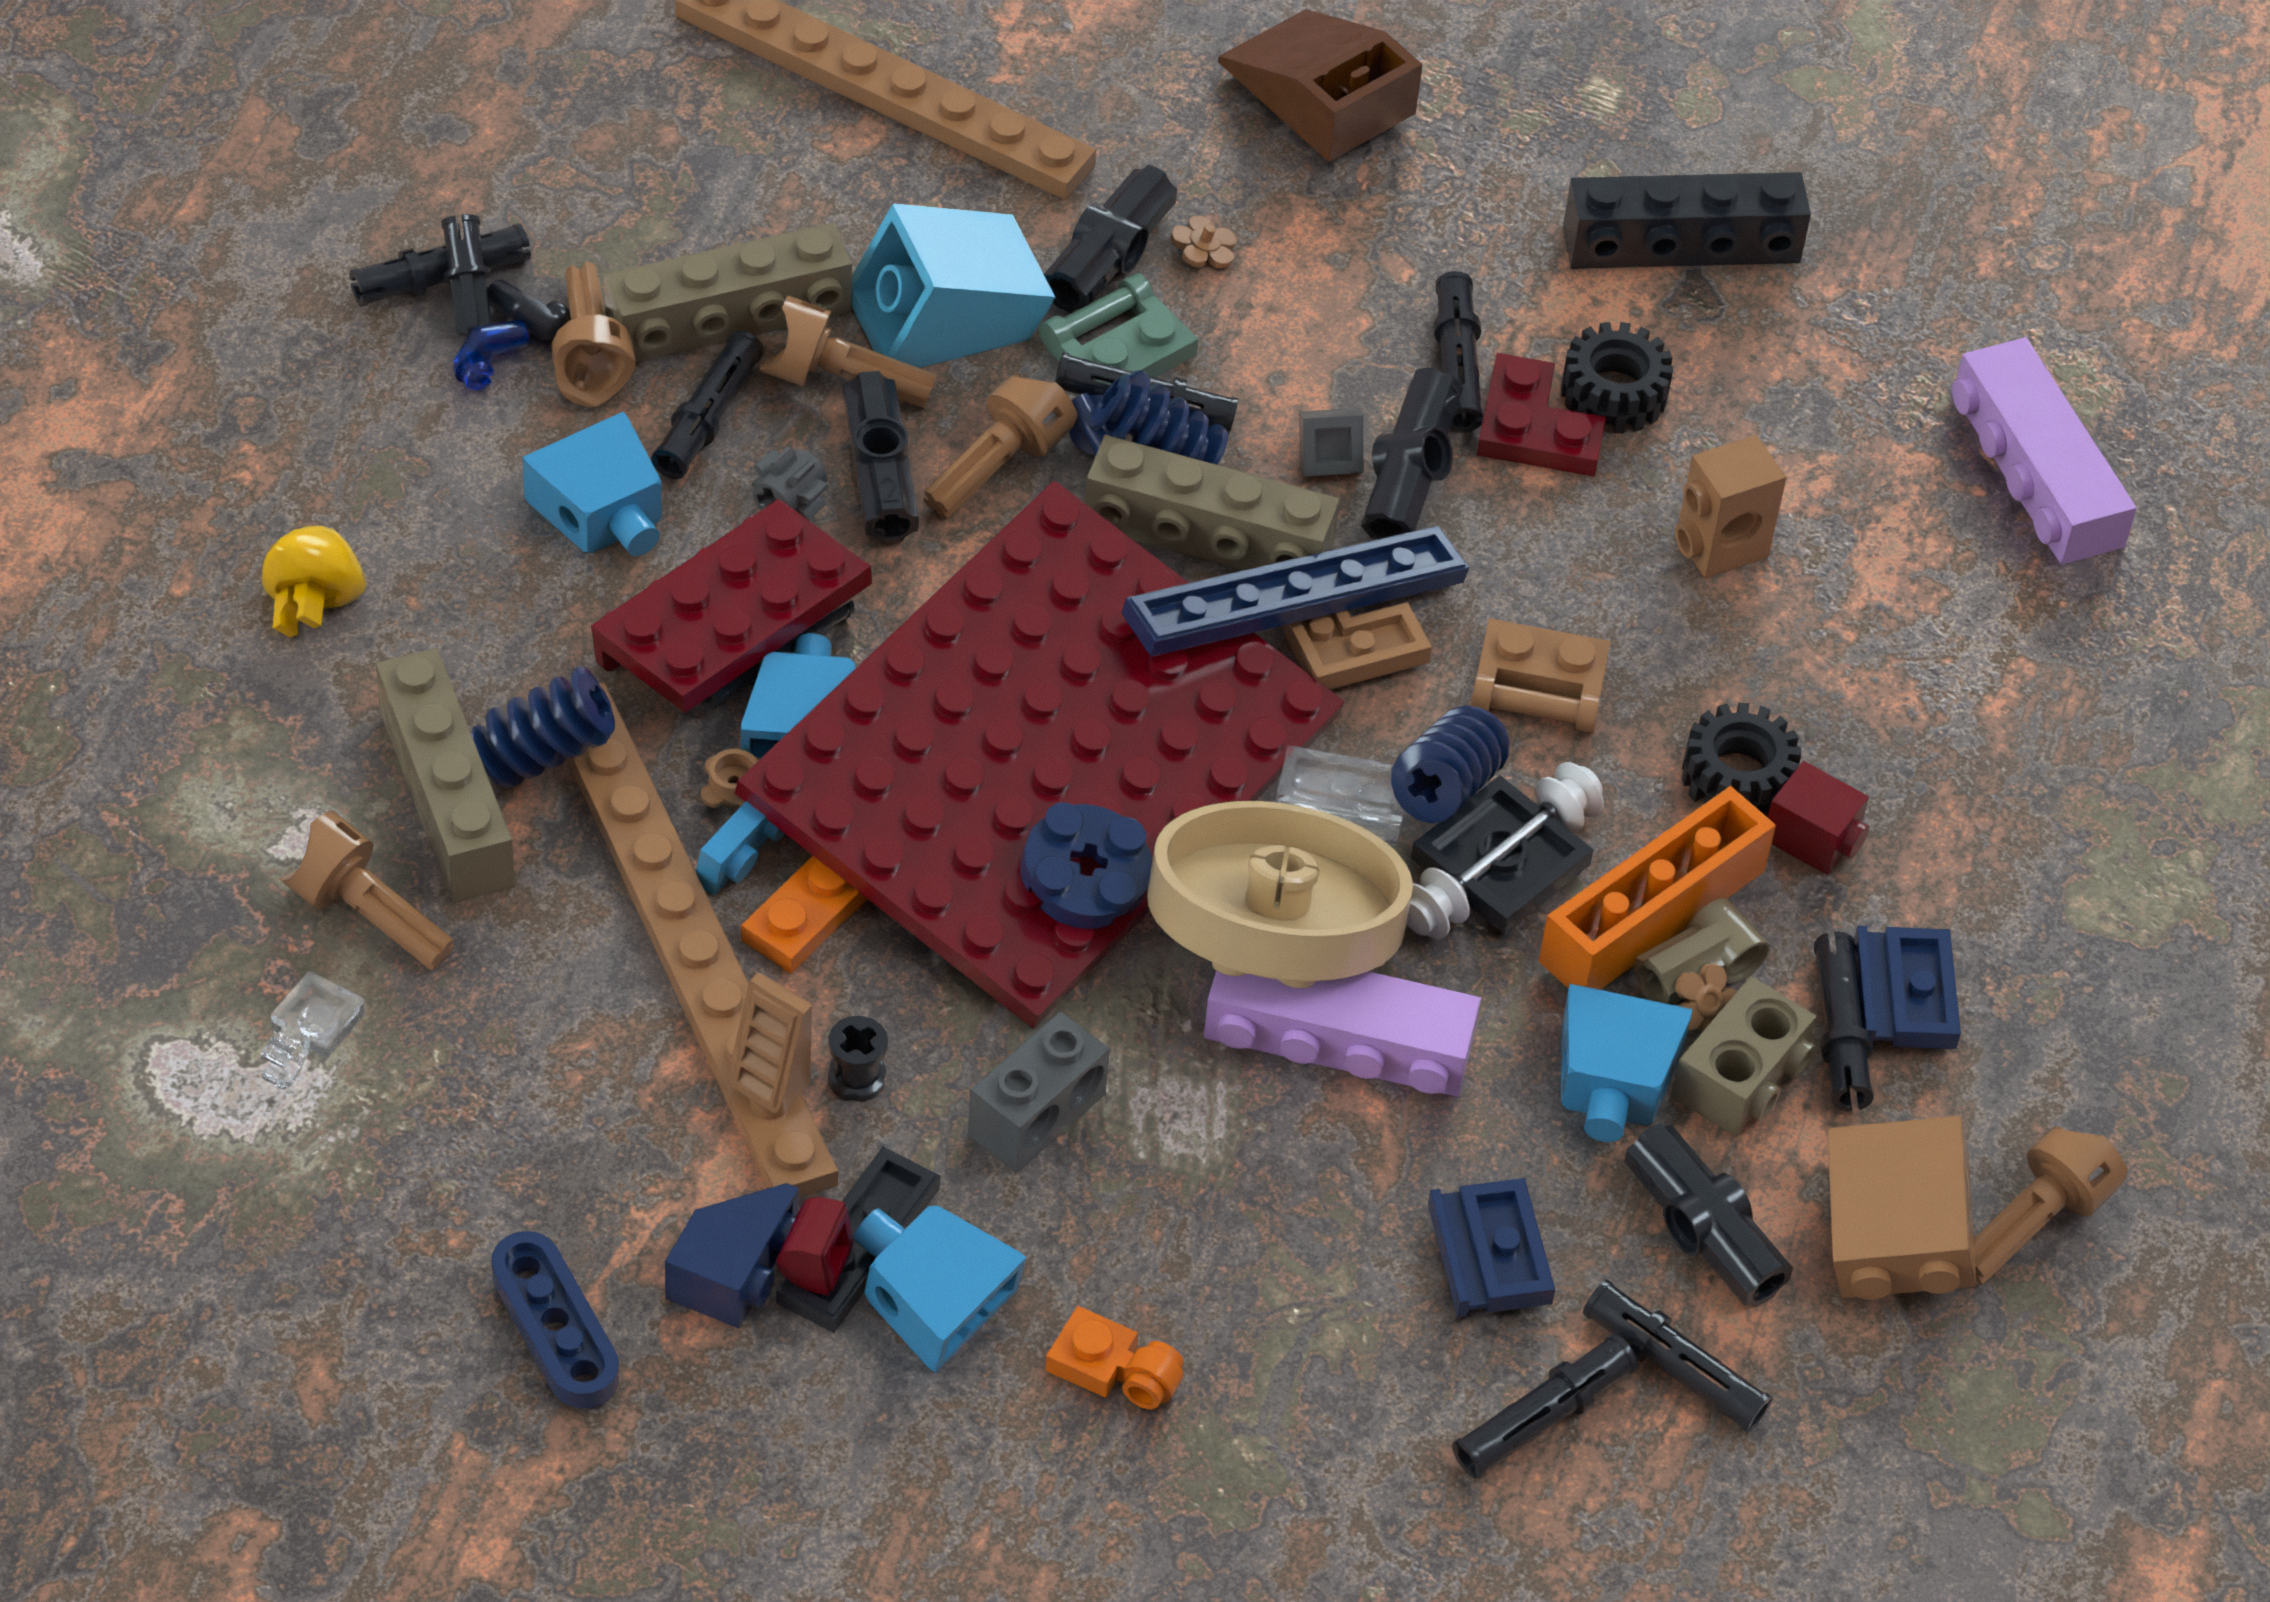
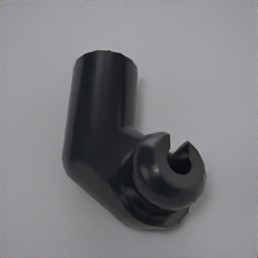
M504 280L493 281L487 288L490 307L507 316L542 341H553L557 331L571 320L570 311L562 302L552 301L545 305Z

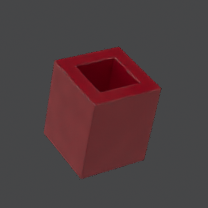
M1803 760L1771 802L1768 819L1776 825L1772 845L1829 875L1843 856L1852 859L1862 847L1870 828L1869 825L1863 822L1869 796Z

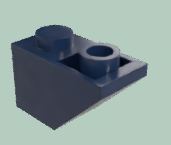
M785 1183L696 1209L665 1260V1299L740 1328L751 1307L761 1308L771 1292L775 1279V1270L773 1268L798 1214L799 1188Z

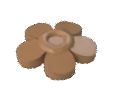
M1192 216L1188 221L1187 227L1183 225L1175 226L1170 236L1172 244L1184 250L1182 259L1193 267L1201 268L1205 266L1207 261L1211 266L1223 269L1230 266L1234 259L1231 249L1234 248L1237 241L1235 234L1225 227L1216 229L1207 217Z
M1717 964L1702 966L1699 974L1684 972L1676 981V993L1682 999H1686V1002L1678 1006L1692 1009L1688 1030L1698 1028L1701 1034L1737 992L1733 988L1725 987L1727 974L1725 969Z

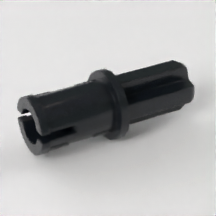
M473 214L461 215L464 232L463 240H461L460 225L456 221V216H450L441 221L448 262V270L444 272L443 278L451 286L457 333L460 336L475 337L490 332L492 327L486 279L491 277V268L484 266L479 228L480 217Z

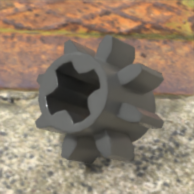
M788 446L781 454L772 449L754 466L760 476L752 483L754 487L753 497L760 510L780 499L803 517L810 520L826 505L820 495L828 488L826 483L827 474L822 463L810 452L802 449L794 450L791 446Z

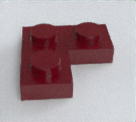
M1497 353L1478 442L1477 455L1595 477L1606 417L1548 407L1555 363Z

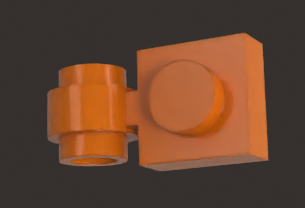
M1077 1305L1046 1355L1045 1371L1104 1398H1107L1116 1381L1124 1383L1122 1386L1123 1393L1132 1403L1141 1408L1153 1410L1159 1404H1165L1171 1400L1184 1377L1182 1370L1184 1360L1176 1349L1160 1341H1151L1147 1346L1137 1349L1138 1332Z

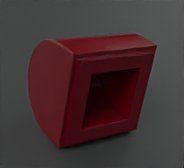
M812 1197L802 1203L776 1260L779 1271L791 1283L805 1290L827 1296L830 1291H833L854 1245L848 1208L845 1202L825 1197Z

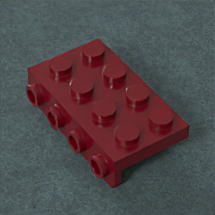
M778 499L757 514L749 516L741 525L711 545L703 547L695 556L664 577L654 580L646 589L618 608L610 610L600 620L591 625L596 663L606 671H612L620 665L624 666L670 703L686 713L763 660L764 656L776 651L873 584L871 565Z

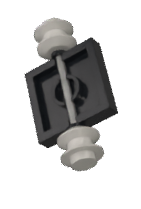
M1571 762L1561 763L1555 770V779L1545 777L1536 784L1537 805L1499 775L1472 796L1455 814L1447 820L1439 822L1413 843L1411 859L1425 869L1420 877L1421 885L1413 883V892L1406 924L1419 935H1427L1433 939H1443L1449 933V922L1460 924L1468 919L1470 906L1503 934L1509 931L1591 865L1594 849L1577 837L1574 832L1579 831L1583 827L1584 816L1596 817L1604 808L1603 788L1598 777L1584 766H1578Z

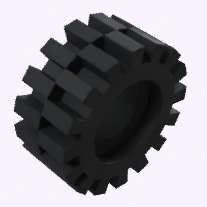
M1610 322L1600 323L1598 334L1590 326L1582 330L1581 338L1575 336L1571 341L1570 349H1567L1561 396L1566 397L1565 406L1568 410L1573 411L1577 409V412L1606 417L1605 424H1614V433L1624 434L1625 426L1629 423L1633 431L1636 432L1644 429L1645 420L1652 425L1658 420L1659 413L1664 412L1674 366H1671L1673 358L1670 350L1663 352L1665 343L1659 337L1650 342L1648 341L1649 330L1640 327L1637 334L1629 332L1631 323L1620 322L1619 331H1613ZM1608 371L1620 372L1634 378L1636 382L1627 384L1614 383L1603 379L1598 374Z
M1739 702L1736 713H1731L1728 703L1717 707L1716 716L1709 710L1701 715L1699 724L1694 722L1690 730L1684 756L1682 781L1684 786H1690L1688 795L1694 803L1705 797V804L1723 790L1732 786L1768 818L1773 798L1799 767L1801 747H1797L1799 738L1795 730L1786 732L1788 722L1781 716L1773 722L1769 721L1771 710L1760 706L1757 715L1749 713L1750 703ZM1730 753L1744 754L1756 759L1764 768L1749 772L1739 771L1727 766L1718 757Z

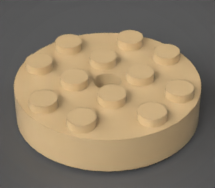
M1236 801L1217 803L1191 810L1175 818L1163 828L1155 843L1147 900L1156 923L1180 945L1198 956L1211 961L1213 968L1218 972L1229 976L1251 974L1278 979L1283 984L1293 988H1308L1313 986L1316 981L1342 979L1368 972L1384 965L1398 951L1405 933L1413 892V881L1411 873L1401 856L1384 840L1357 824L1326 812L1298 805L1266 801Z

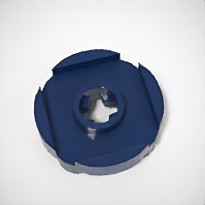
M1064 802L1054 804L1047 810L1045 817L1035 824L1029 833L1021 856L1020 873L1027 891L1031 886L1034 894L1043 901L1040 908L1058 922L1082 929H1099L1112 925L1114 918L1125 915L1129 910L1130 915L1143 901L1147 891L1152 867V856L1145 842L1146 831L1143 825L1136 819L1123 817L1104 807L1090 804L1072 805ZM1080 856L1089 857L1098 862L1101 868H1095L1092 876H1085L1080 874V865L1070 860L1080 858Z

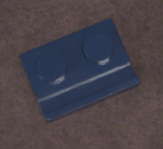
M1857 926L1854 936L1856 944L1855 958L1863 1027L1871 1035L1872 1046L1874 1040L1891 1041L1892 1047L1957 1049L1961 1030L1950 929L1886 927L1885 932H1867V926Z
M1525 1178L1460 1186L1459 1192L1441 1194L1440 1189L1430 1190L1428 1208L1457 1317L1466 1316L1468 1310L1485 1308L1486 1312L1489 1313L1553 1304L1555 1286Z

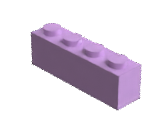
M2027 337L1964 353L1961 358L1956 381L1952 384L1954 404L1960 414L1968 417L1978 433L1984 453L1990 458L1993 457L2004 474L2012 497L2017 501H2021L2030 515L2039 540L2043 544L2049 545L2061 565L2125 548L2137 507Z
M1216 970L1207 1002L1203 1038L1219 1041L1231 1048H1249L1283 1056L1296 1063H1313L1348 1071L1360 1078H1378L1408 1085L1424 1093H1442L1459 1097L1475 1036L1481 997L1369 971L1342 979L1316 981L1313 986L1308 988H1293L1283 984L1278 979L1251 974L1229 976Z

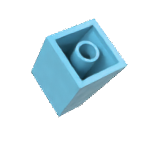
M892 204L852 275L851 306L873 350L918 368L1030 340L1055 299L1052 289L1012 214Z

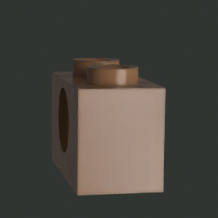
M1757 434L1692 455L1687 483L1683 487V503L1679 523L1675 526V539L1681 553L1686 558L1693 560L1704 578L1769 557L1787 477Z

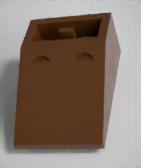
M1305 9L1223 53L1218 58L1219 64L1328 162L1416 114L1423 64L1387 32Z

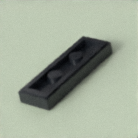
M882 1147L843 1199L848 1208L853 1238L863 1220L877 1208L881 1209L906 1229L925 1210L940 1189V1175ZM854 1241V1245L836 1285L828 1296L805 1290L785 1278L776 1290V1303L835 1333L864 1293L869 1268L875 1257Z

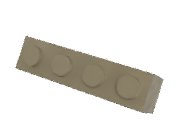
M438 648L377 662L379 710L452 903L515 887L512 838Z

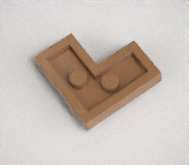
M1408 602L1352 617L1346 610L1280 626L1302 669L1315 678L1317 683L1320 682L1329 690L1430 663L1432 646Z

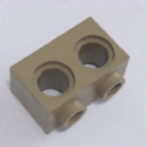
M1750 976L1679 1059L1671 1097L1733 1136L1738 1137L1753 1117L1759 1121L1767 1117L1780 1096L1781 1087L1779 1086L1788 1076L1798 1079L1810 1064L1816 1051V1045L1812 1044L1810 1040L1817 1016Z

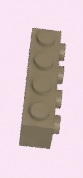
M834 222L604 274L605 316L616 319L627 328L632 337L636 362L727 342L734 331L741 330L752 335H758L787 328L786 316L782 306L788 295L832 311L831 317L851 313L852 262Z
M1104 435L1088 473L1085 491V504L1132 540L1241 570H1248L1332 550L1340 498L1108 435Z

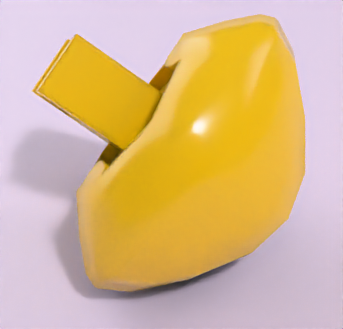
M309 525L294 529L271 545L262 566L261 579L264 591L275 600L272 628L290 638L298 635L299 621L313 629L322 626L323 608L327 609L349 604L357 600L367 586L364 571L347 541L334 529L324 526Z

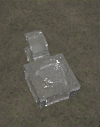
M308 971L271 1014L272 1031L277 1034L268 1041L261 1052V1058L271 1062L269 1067L263 1072L262 1079L286 1090L298 1077L310 1051L328 1059L365 1015L364 998Z

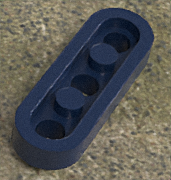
M522 1231L508 1235L497 1244L492 1253L493 1283L550 1388L561 1402L571 1407L593 1408L605 1403L614 1395L619 1384L618 1356L560 1251L551 1239L537 1232ZM523 1271H532L537 1274L529 1279L516 1276ZM554 1322L565 1325V1327L558 1331L545 1328V1326ZM580 1375H590L595 1378L588 1382L574 1380Z

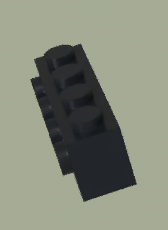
M1802 172L1571 178L1563 230L1571 269L1801 263L1811 212Z

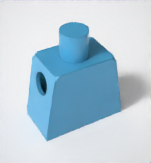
M624 412L522 457L524 498L583 552L594 553L619 541L631 556H641L649 552L657 544L660 533L654 525L662 518L661 481L635 429Z
M815 633L799 636L795 640L793 653L771 652L764 656L741 723V749L761 759L856 669L855 662L846 657L831 656L832 644L830 640L825 636Z
M1575 984L1569 985L1561 1025V1104L1568 1110L1587 1113L1584 1130L1589 1137L1601 1142H1615L1622 1138L1626 1122L1644 1126L1654 1122L1679 1064V1059L1682 1057L1692 1009Z
M928 1206L906 1229L881 1209L877 1208L863 1220L853 1238L856 1243L875 1257L869 1268L864 1291L868 1302L935 1374L1018 1291L1027 1258L1016 1249L940 1206Z

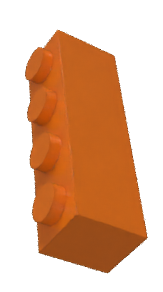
M1729 786L1549 913L1546 918L1538 962L1568 989L1570 984L1601 990L1632 968L1637 956L1686 929L1694 915L1704 906L1719 898H1729L1764 873L1776 825L1732 786Z

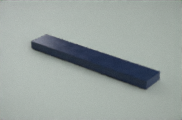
M1434 526L1127 597L1121 614L1152 657L1464 583L1469 566L1441 528Z

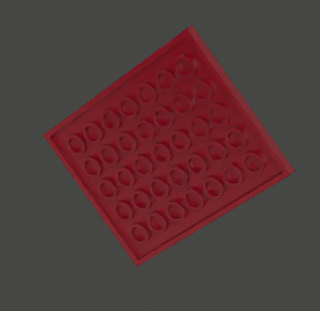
M1054 480L738 780L734 794L761 812L768 821L1032 1029H1035L1150 910L1147 900V888L1143 901L1130 915L1129 910L1125 915L1114 918L1112 925L1103 928H1076L1058 922L1040 908L1043 901L1034 894L1031 886L1027 891L1021 878L1020 863L1030 831L1035 824L1045 817L1047 810L1052 805L1060 802L1072 805L1090 804L1107 808L1123 817L1136 819L1143 825L1146 831L1145 842L1151 852L1153 861L1158 835L1166 825L1180 815L1217 803L1256 801L1340 715L1345 701L1320 682L1317 683L1315 678L1256 633H1249L1151 657L1121 614L1125 599L1189 582ZM1080 856V858L1070 860L1080 865V874L1085 876H1092L1095 868H1101L1098 862L1089 857Z

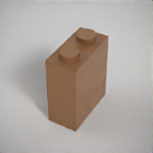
M1961 1115L1828 1128L1832 1254L1841 1298L1859 1297L1875 1300L1883 1298L1888 1294L1921 1291L1942 1294L1951 1292L1956 1288L1977 1287L1969 1151Z

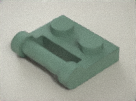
M1135 273L1120 281L1119 289L1064 318L1056 315L1039 325L1041 341L1059 362L1062 353L1066 352L1071 356L1124 368L1133 372L1143 370L1148 376L1157 377L1196 356L1198 351L1199 339L1154 295L1150 283L1140 273ZM1128 310H1131L1136 315L1131 320L1084 345H1081L1075 339ZM1091 378V380H1093V381H1097V382H1100V383H1104V384L1111 385V383H1107V382H1103V381H1099V380H1096V379H1092V378Z

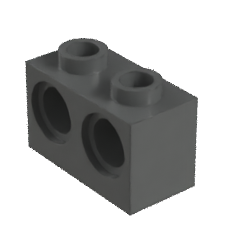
M1060 1011L970 1089L968 1136L1014 1172L1018 1173L1106 1095L1110 1048Z

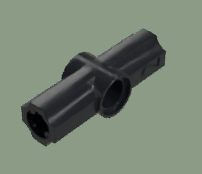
M1149 164L1143 169H1134L1104 205L1094 202L1084 210L1074 229L1071 243L1044 273L1055 295L1053 300L1055 306L1073 313L1074 310L1089 305L1117 272L1125 275L1135 268L1144 253L1149 234L1176 203L1177 188L1168 180L1166 172Z
M1433 367L1417 369L1409 384L1394 431L1383 432L1377 436L1372 449V464L1377 480L1361 523V527L1370 538L1382 539L1415 531L1431 482L1441 481L1450 473L1453 453L1450 439L1447 435L1463 391V386L1454 375L1439 372Z
M880 371L859 372L856 378L843 384L842 391L853 455L852 479L859 491L866 535L875 537L881 544L903 542L904 538L909 534L918 531L919 517L908 460V432L902 424L895 380L884 377Z
M1660 1122L1642 1132L1634 1144L1627 1148L1624 1162L1663 1208L1665 1225L1674 1242L1684 1253L1690 1256L1701 1253L1744 1306L1753 1304L1757 1307L1775 1296L1783 1285L1790 1281L1793 1267L1753 1221L1750 1201L1740 1184L1726 1173H1719L1715 1176L1672 1124L1664 1126Z

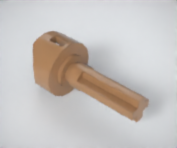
M586 261L580 269L570 265L565 271L571 320L557 331L552 342V357L555 380L562 395L574 404L590 408L598 407L605 403L627 383L635 371L636 361L632 337L627 328L616 319L605 316L600 279L597 277L596 266Z
M790 295L787 296L782 306L788 328L787 345L776 355L770 356L765 360L760 369L761 372L804 387L810 373L815 374L818 367L850 381L856 378L859 372L880 371L884 377L895 380L898 399L923 408L926 407L937 374L846 340L830 337L832 329L828 328L832 311Z
M1013 374L994 390L986 400L988 411L994 423L924 491L926 496L923 500L929 508L935 509L941 518L948 519L1019 448L1034 456H1045L1069 432L1078 417L1071 399L1056 382L1021 378ZM1051 412L1057 414L1051 420L1043 424L1042 421Z
M334 811L325 812L310 823L306 853L299 869L278 879L317 911L326 909L342 897L347 904L428 969L433 971L438 968L443 958L449 956L452 952L454 939L369 870L365 869L374 846L367 837Z
M2055 1126L2030 1148L2027 1153V1160L2035 1179L1974 1237L1976 1283L1983 1285L2063 1207L2081 1216H2091L2124 1183L2128 1170L2121 1155L2104 1135L2063 1130L2062 1127ZM2098 1167L2104 1170L2094 1179H2089V1176Z

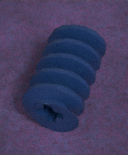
M1136 370L1130 374L1125 373L1115 380L1099 401L1089 423V428L1097 431L1110 421L1113 423L1109 436L1123 439L1129 434L1133 437L1131 442L1218 465L1224 455L1228 442V432L1223 426L1212 424L1208 427L1209 419L1203 412L1193 411L1189 413V404L1181 397H1174L1170 400V391L1163 384H1154L1150 387V377L1143 370Z
M584 666L574 668L571 673V683L562 676L551 679L549 685L550 694L541 686L532 688L528 694L529 704L521 697H514L507 703V713L499 707L487 710L485 716L487 729L479 724L473 726L471 735L485 771L497 785L507 789L520 785L525 777L533 778L539 776L546 767L554 768L560 766L567 757L575 758L585 754L588 747L596 748L607 743L615 730V719L608 696L590 670Z
M1465 705L1452 708L1441 716L1427 731L1421 734L1417 740L1398 755L1392 767L1391 786L1395 799L1403 810L1415 819L1427 823L1443 822L1455 814L1468 799L1474 796L1487 781L1504 767L1509 757L1510 740L1505 726L1495 715L1474 706Z

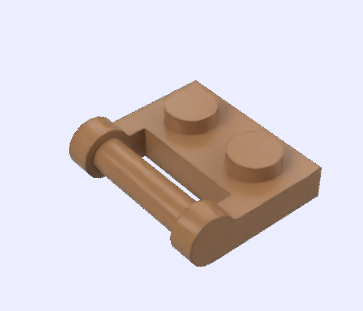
M1489 618L1471 706L1480 707L1488 712L1490 708L1573 723L1576 724V731L1593 734L1611 641Z

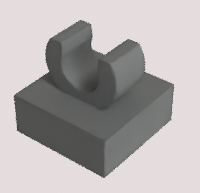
M1359 408L1299 412L1300 471L1304 477L1364 473L1363 414Z

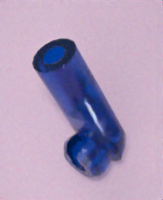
M512 320L477 326L472 329L453 360V371L457 381L464 383L468 389L473 391L482 390L489 386L492 382L489 376L494 375V368L490 362L495 354L526 348L529 337L525 324L521 320Z

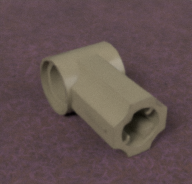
M1719 898L1704 906L1694 915L1685 931L1637 956L1633 971L1639 980L1641 992L1648 1000L1674 1005L1683 1000L1675 990L1676 981L1682 973L1694 972L1699 974L1702 966L1717 964L1725 969L1727 983L1735 984L1746 979L1761 967L1770 953V944L1728 898Z

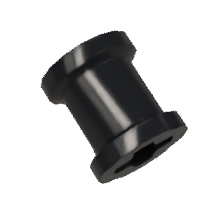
M850 1016L840 1020L832 1027L828 1036L829 1052L833 1057L830 1062L828 1085L833 1093L843 1100L866 1102L878 1096L884 1089L886 1066L882 1059H884L888 1050L887 1032L880 1023L869 1017Z

